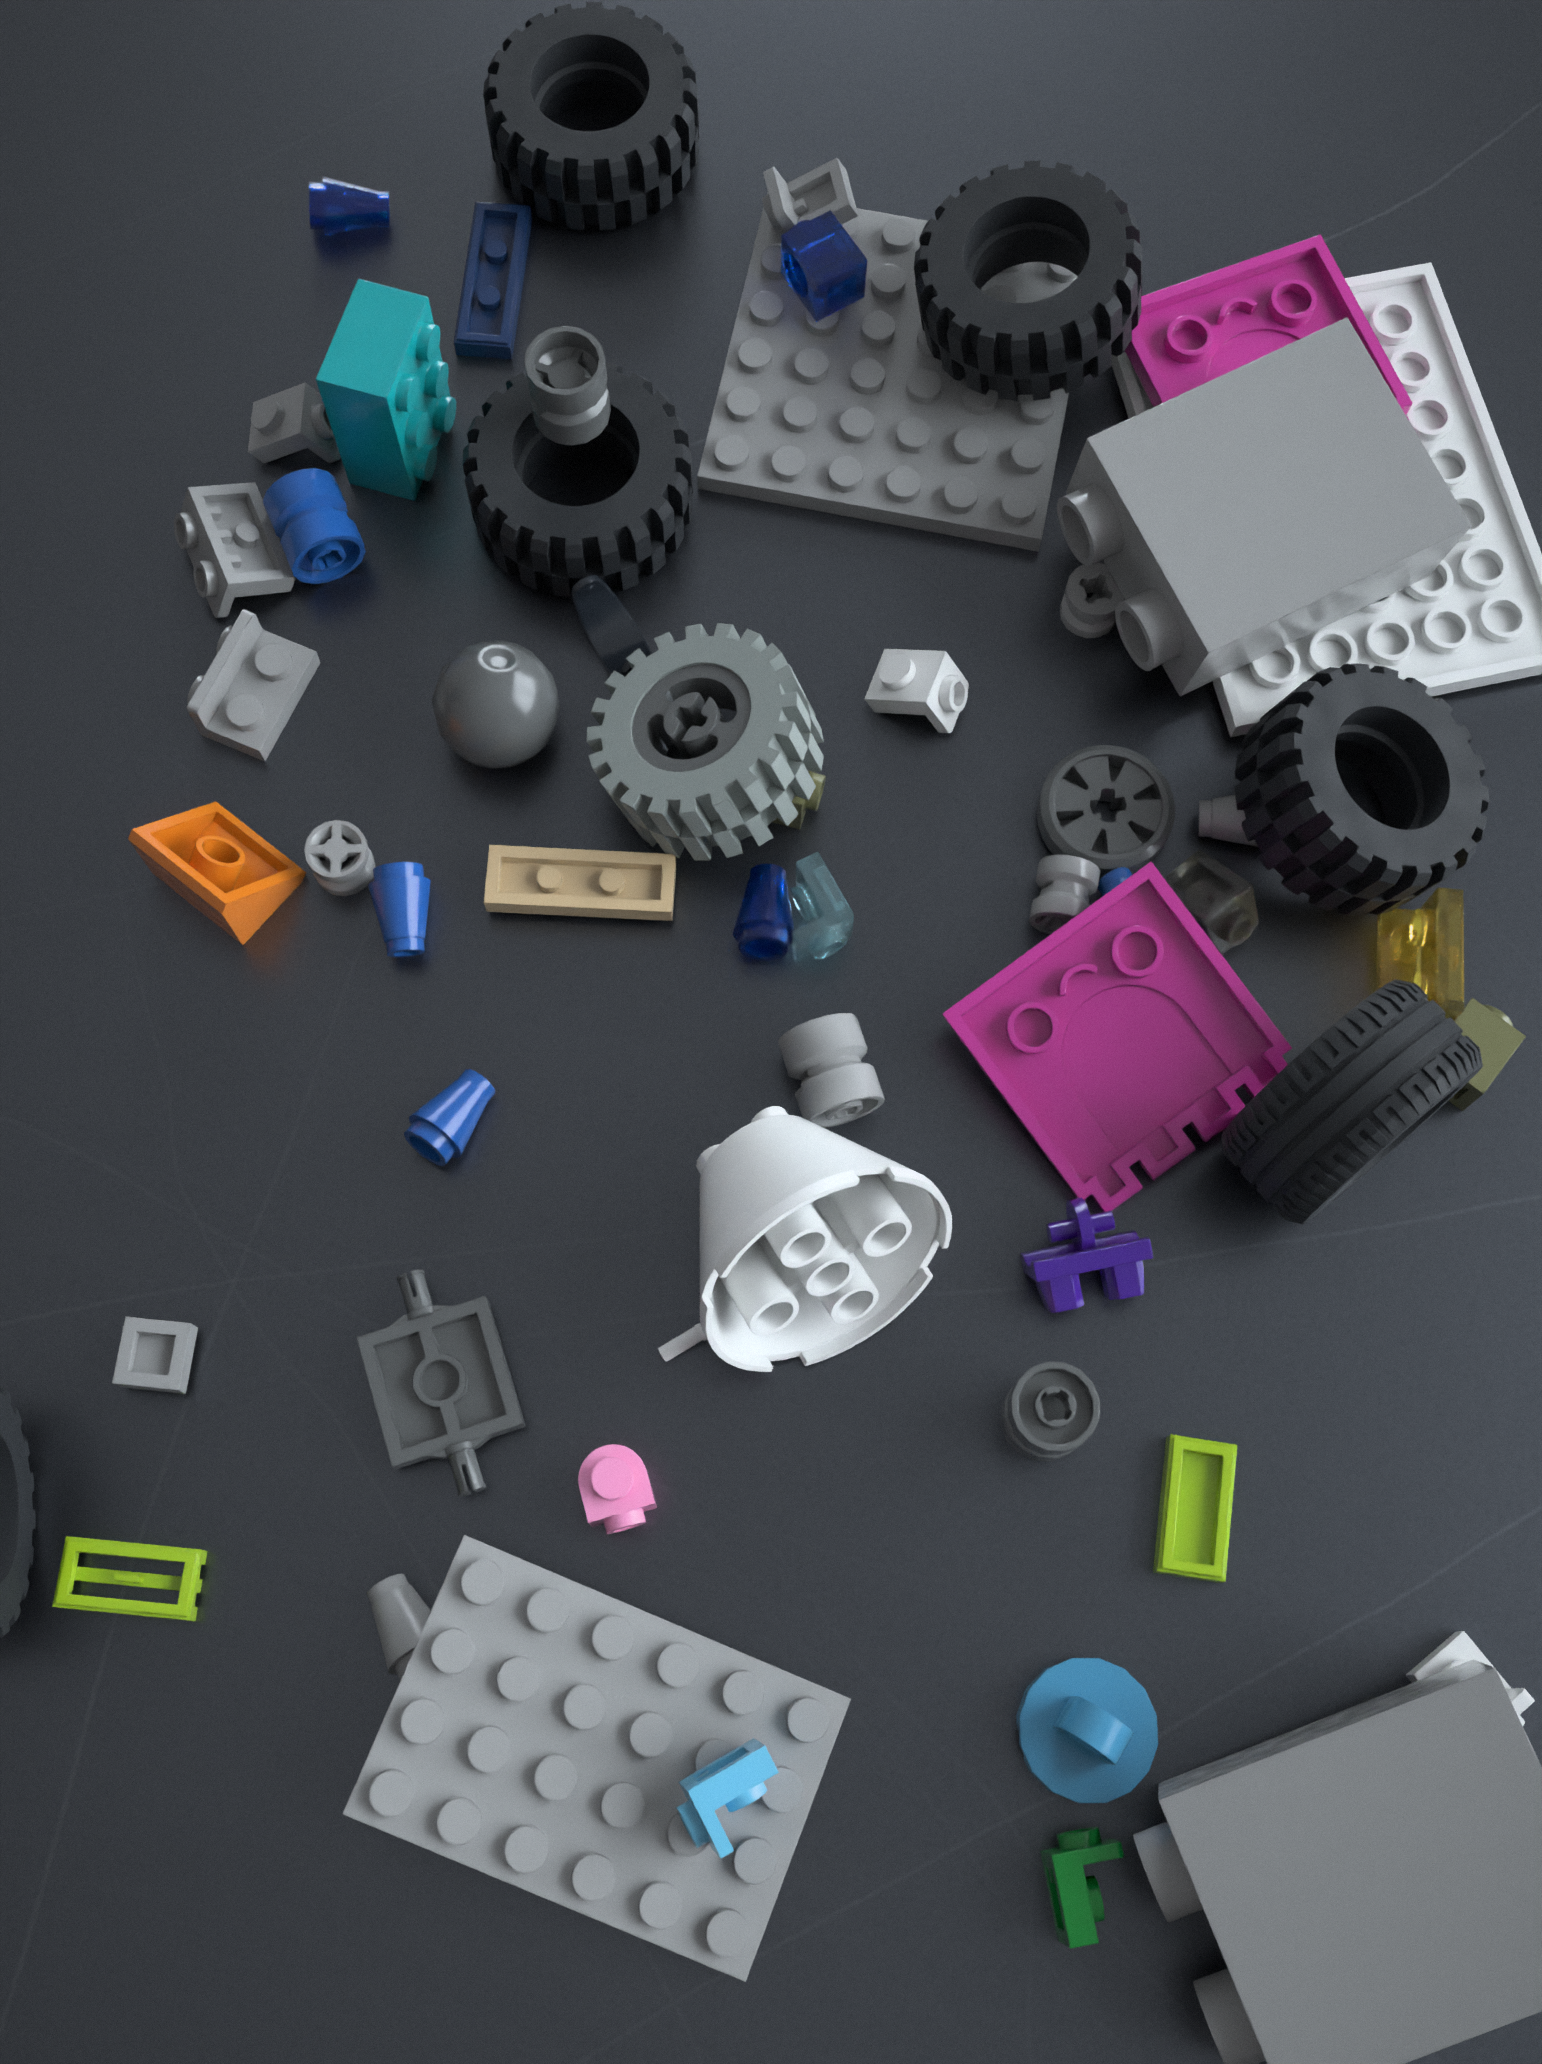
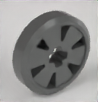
M1113 745L1085 747L1074 751L1060 760L1050 771L1044 782L1037 807L1038 827L1053 855H1071L1091 861L1100 870L1099 878L1121 867L1129 868L1133 874L1149 862H1152L1163 849L1175 819L1174 796L1163 773L1150 760L1139 753ZM1099 801L1110 802V810H1119L1116 812L1113 822L1102 821L1101 813H1092L1096 810Z

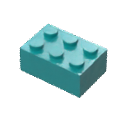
M362 279L357 280L315 380L349 483L415 501L423 480L429 481L434 474L437 463L436 446L442 432L448 433L451 430L456 415V399L450 396L447 383L449 368L448 364L442 360L439 347L440 327L434 324L427 296Z

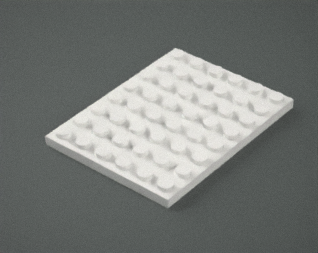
M1431 262L1345 278L1413 403L1407 413L1409 422L1471 524V528L1428 577L1213 680L1230 737L1247 734L1250 728L1257 724L1264 714L1316 673L1329 667L1340 668L1343 664L1361 663L1368 664L1370 669L1374 666H1383L1397 670L1398 678L1402 680L1407 677L1415 678L1428 686L1425 692L1431 697L1542 674V553ZM1124 351L1118 357L1112 355L1113 371L1128 418L1153 408L1126 352Z

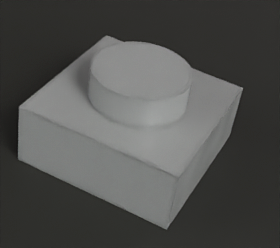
M125 1316L112 1383L124 1388L186 1394L198 1327L192 1323Z

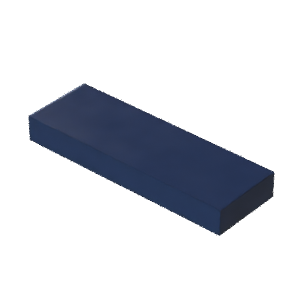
M475 201L454 336L456 355L512 359L532 224L530 206Z

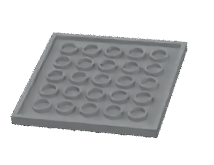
M763 207L697 475L698 489L1039 552L1069 393L1065 394L1062 388L1051 391V398L1033 401V395H1018L1017 401L998 399L997 391L989 389L987 395H983L967 388L966 377L958 381L943 370L941 360L933 357L927 345L925 331L922 328L915 286L914 257L915 252L920 247L919 237L925 224L928 222L927 220L857 208L858 217L797 246L783 227L776 230L772 226ZM1029 262L1001 271L992 277L982 287L981 291L998 300L1011 303H1029L1054 296L1067 288L1078 276L1059 265L1045 262Z

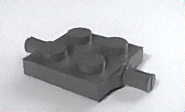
M412 1270L410 1272L417 1293L416 1297L411 1279L407 1273H403L396 1278L401 1289L407 1314L387 1328L356 1338L392 1467L397 1470L430 1458L449 1459L458 1491L457 1495L458 1497L467 1496L472 1493L465 1468H467L473 1491L477 1493L486 1488L475 1449L480 1448L493 1437L526 1427L487 1297L483 1296L455 1306H433L424 1270Z

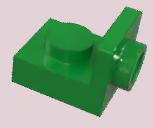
M1099 1827L1062 1832L1057 1834L1059 1847L1040 1850L1057 1938L1059 1942L1071 1949L1099 1943L1095 1923L1102 1922L1105 1919L1103 1900L1097 1879L1094 1875L1085 1877L1083 1865L1123 1858L1124 1853L1121 1841L1112 1838L1101 1839Z

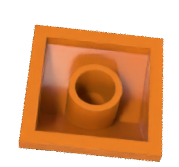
M216 801L131 830L128 838L134 849L156 877L242 945L250 939L303 882L306 871Z

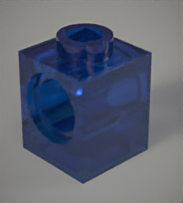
M831 210L812 220H803L781 235L780 273L816 322L865 297L868 260Z

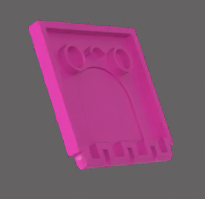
M1321 234L1141 296L1139 323L1132 330V340L1125 349L1153 407L1348 317L1406 417L1413 404Z
M1152 862L1142 867L942 1013L944 1019L1077 1198L1082 1197L1084 1200L1091 1195L1103 1212L1114 1210L1143 1189V1186L1129 1168L1131 1165L1138 1161L1153 1181L1196 1150L1182 1128L1190 1123L1204 1142L1216 1136L1245 1107V1104L1234 1090L1242 1085L1253 1099L1288 1065L1282 1055L1292 1049Z

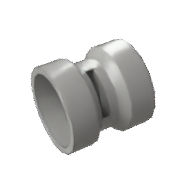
M1051 855L1042 858L1039 861L1036 883L1041 891L1039 897L1035 898L1032 902L1029 917L1030 924L1039 931L1052 934L1090 906L1089 896L1096 893L1100 876L1098 866L1089 860L1071 855Z

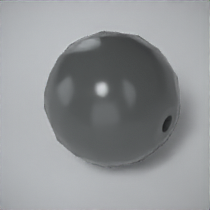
M501 640L480 641L460 651L442 667L432 697V705L440 736L461 758L476 766L492 769L511 768L526 762L536 755L550 741L560 711L557 688L551 672L530 650L516 643Z

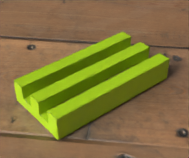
M66 1536L52 1607L196 1621L198 1607H195L196 1595L201 1592L203 1579H200L201 1566L206 1563L208 1551ZM80 1553L185 1563L182 1577L77 1566ZM74 1581L180 1591L177 1605L72 1594Z

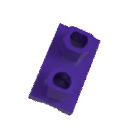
M1082 1197L1067 1201V1220L1046 1224L1050 1243L1072 1239L1073 1243L1020 1253L1024 1273L1036 1281L1043 1304L1051 1313L1077 1309L1083 1306L1079 1273L1100 1270L1104 1296L1109 1300H1120L1143 1295L1144 1267L1142 1261L1153 1258L1150 1238L1139 1239L1134 1230L1095 1238L1097 1233L1115 1230L1114 1217L1111 1211L1090 1215L1086 1202Z

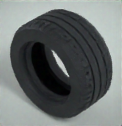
M1395 979L1364 999L1280 1071L1238 1113L1222 1133L1224 1155L1235 1167L1241 1168L1240 1173L1251 1185L1256 1184L1258 1186L1256 1190L1267 1202H1273V1208L1284 1220L1302 1225L1311 1220L1418 1129L1483 1067L1480 1048L1468 1036L1461 1034L1463 1030L1451 1017H1445L1446 1012L1434 1000H1427L1428 995L1417 984Z

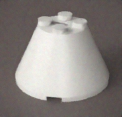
M772 1106L761 1110L755 1115L750 1124L734 1132L721 1144L707 1148L697 1160L696 1167L701 1175L700 1323L702 1331L714 1352L726 1363L737 1368L757 1372H771L773 1369L771 1361L800 1357L804 1366H808L838 1355L863 1342L894 1320L919 1296L933 1278L927 1266L936 1253L938 1246L940 1245L942 1249L949 1246L952 1233L951 1211L944 1196L931 1180L912 1169L804 1118L788 1115L782 1107Z

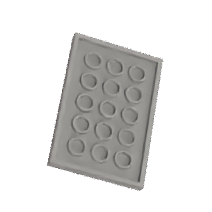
M464 1535L345 1806L343 1815L746 1982L851 1698ZM754 1738L766 1746L779 1773L764 1781L767 1791L753 1803L734 1812H729L726 1805L715 1810L734 1850L720 1859L708 1842L696 1848L676 1809V1807L687 1801L678 1782Z

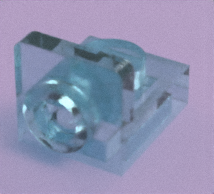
M817 851L796 862V886L790 889L796 907L804 920L808 922L815 918L814 921L792 932V952L798 962L812 955L815 959L820 960L835 954L847 944V938L852 936L854 913Z

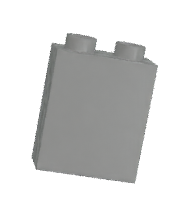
M1348 317L1088 437L1070 480L1066 495L1059 498L1057 503L1059 524L1072 553L1085 566H1091L1103 560L1125 600L1116 605L1115 618L1120 637L1129 655L1145 671H1150L1162 665L1179 696L1193 691L1428 577L1471 528V524Z
M1474 1659L1158 1783V1800L1167 1821L1133 1834L1143 1867L1167 1922H1173L1204 1909L1228 1968L1193 1981L1199 2003L1224 2064H1258L1266 2061L1267 2064H1405L1542 2012V1766L1495 1667Z

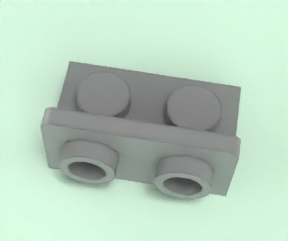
M256 483L188 487L181 511L176 513L174 517V534L179 547L186 549L194 567L193 575L197 592L201 597L207 598L214 617H228L235 597L291 592L296 578L285 557L280 538L276 536L265 511L263 499Z
M242 610L235 624L226 627L222 632L217 644V655L206 674L200 675L193 682L188 694L187 711L202 736L266 761L321 662L316 651L263 630L256 614Z

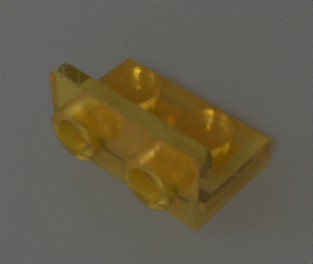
M1438 887L1420 909L1396 908L1377 916V990L1395 979L1415 983L1428 995V1001L1434 1000L1446 1012V1018L1451 1017L1455 1020L1464 1012L1463 890Z

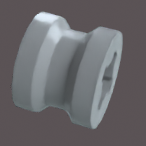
M1098 562L1091 566L1081 565L1069 576L1060 606V616L1065 627L1077 636L1098 638L1109 633L1116 624L1115 608L1119 602L1124 600V596L1106 564ZM1087 593H1093L1091 598H1087Z
M333 820L319 825L308 836L304 848L306 861L322 889L333 895L348 896L356 894L367 887L373 878L375 861L368 847L367 840L358 827L347 821ZM349 856L354 859L350 860L342 869V862L346 861Z

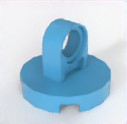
M1070 1658L1044 1669L1025 1689L1016 1715L1019 1746L1024 1755L1023 1759L1028 1770L1048 1791L1076 1803H1108L1130 1793L1150 1771L1158 1747L1157 1715L1145 1688L1124 1668L1100 1658Z

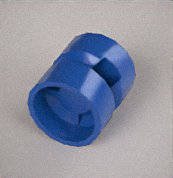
M317 468L300 469L286 474L269 487L265 493L263 504L276 536L281 539L280 543L295 578L310 584L327 583L342 578L362 562L366 553L364 542L355 522L347 515L348 509L345 499L332 474Z

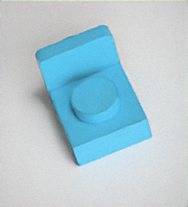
M754 1738L678 1782L687 1801L676 1807L689 1836L696 1848L708 1842L720 1859L734 1850L715 1810L726 1805L729 1812H734L753 1803L766 1793L767 1788L764 1781L779 1773L766 1746Z

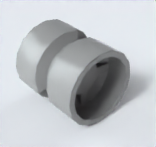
M852 1013L822 1016L792 1028L778 1039V1045L789 1077L801 1080L802 1082L801 1087L795 1093L802 1118L823 1128L833 1127L863 1117L878 1109L884 1103L885 1098L874 1066L861 1062V1059L867 1053V1046L857 1016Z

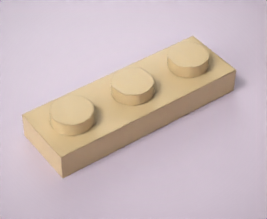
M489 845L484 905L487 912L673 921L676 856L664 853Z

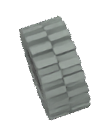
M717 623L714 636H708L702 624L685 626V640L675 642L670 632L654 638L659 650L648 657L638 648L626 658L633 669L625 677L613 671L604 683L612 697L610 700L596 698L591 713L600 726L587 727V743L594 751V754L588 756L592 769L600 778V783L642 839L652 847L658 842L665 854H673L677 858H680L684 847H686L694 860H711L712 847L719 846L727 858L742 854L740 840L752 835L758 846L773 838L767 826L776 818L788 826L798 816L799 813L794 807L792 800L795 796L809 801L816 788L808 771L822 770L824 756L817 744L824 742L822 729L815 717L816 714L782 652L773 643L766 646L761 634L748 628L740 639L733 624ZM720 709L735 711V718L727 722ZM675 745L684 760L667 757L668 749Z

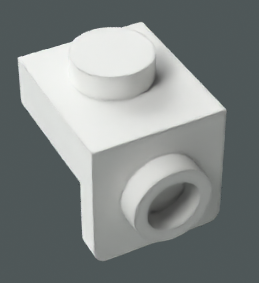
M884 649L865 696V701L876 713L926 715L939 733H951L959 713L966 705L969 683L946 651Z

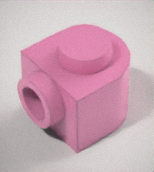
M611 1444L595 1449L583 1461L579 1471L578 1484L587 1520L591 1527L604 1524L606 1534H613L645 1524L644 1512L657 1508L647 1470L641 1458L628 1447Z

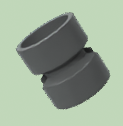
M560 326L547 329L533 339L527 347L524 359L535 426L544 437L558 444L577 445L587 443L601 434L608 424L611 412L609 390L607 388L606 361L602 345L592 334L581 328Z
M1045 1362L1031 1367L1007 1392L1001 1406L1000 1425L1006 1441L1018 1454L1033 1461L1052 1462L1069 1455L1094 1433L1100 1418V1398L1094 1383L1082 1370L1065 1362Z

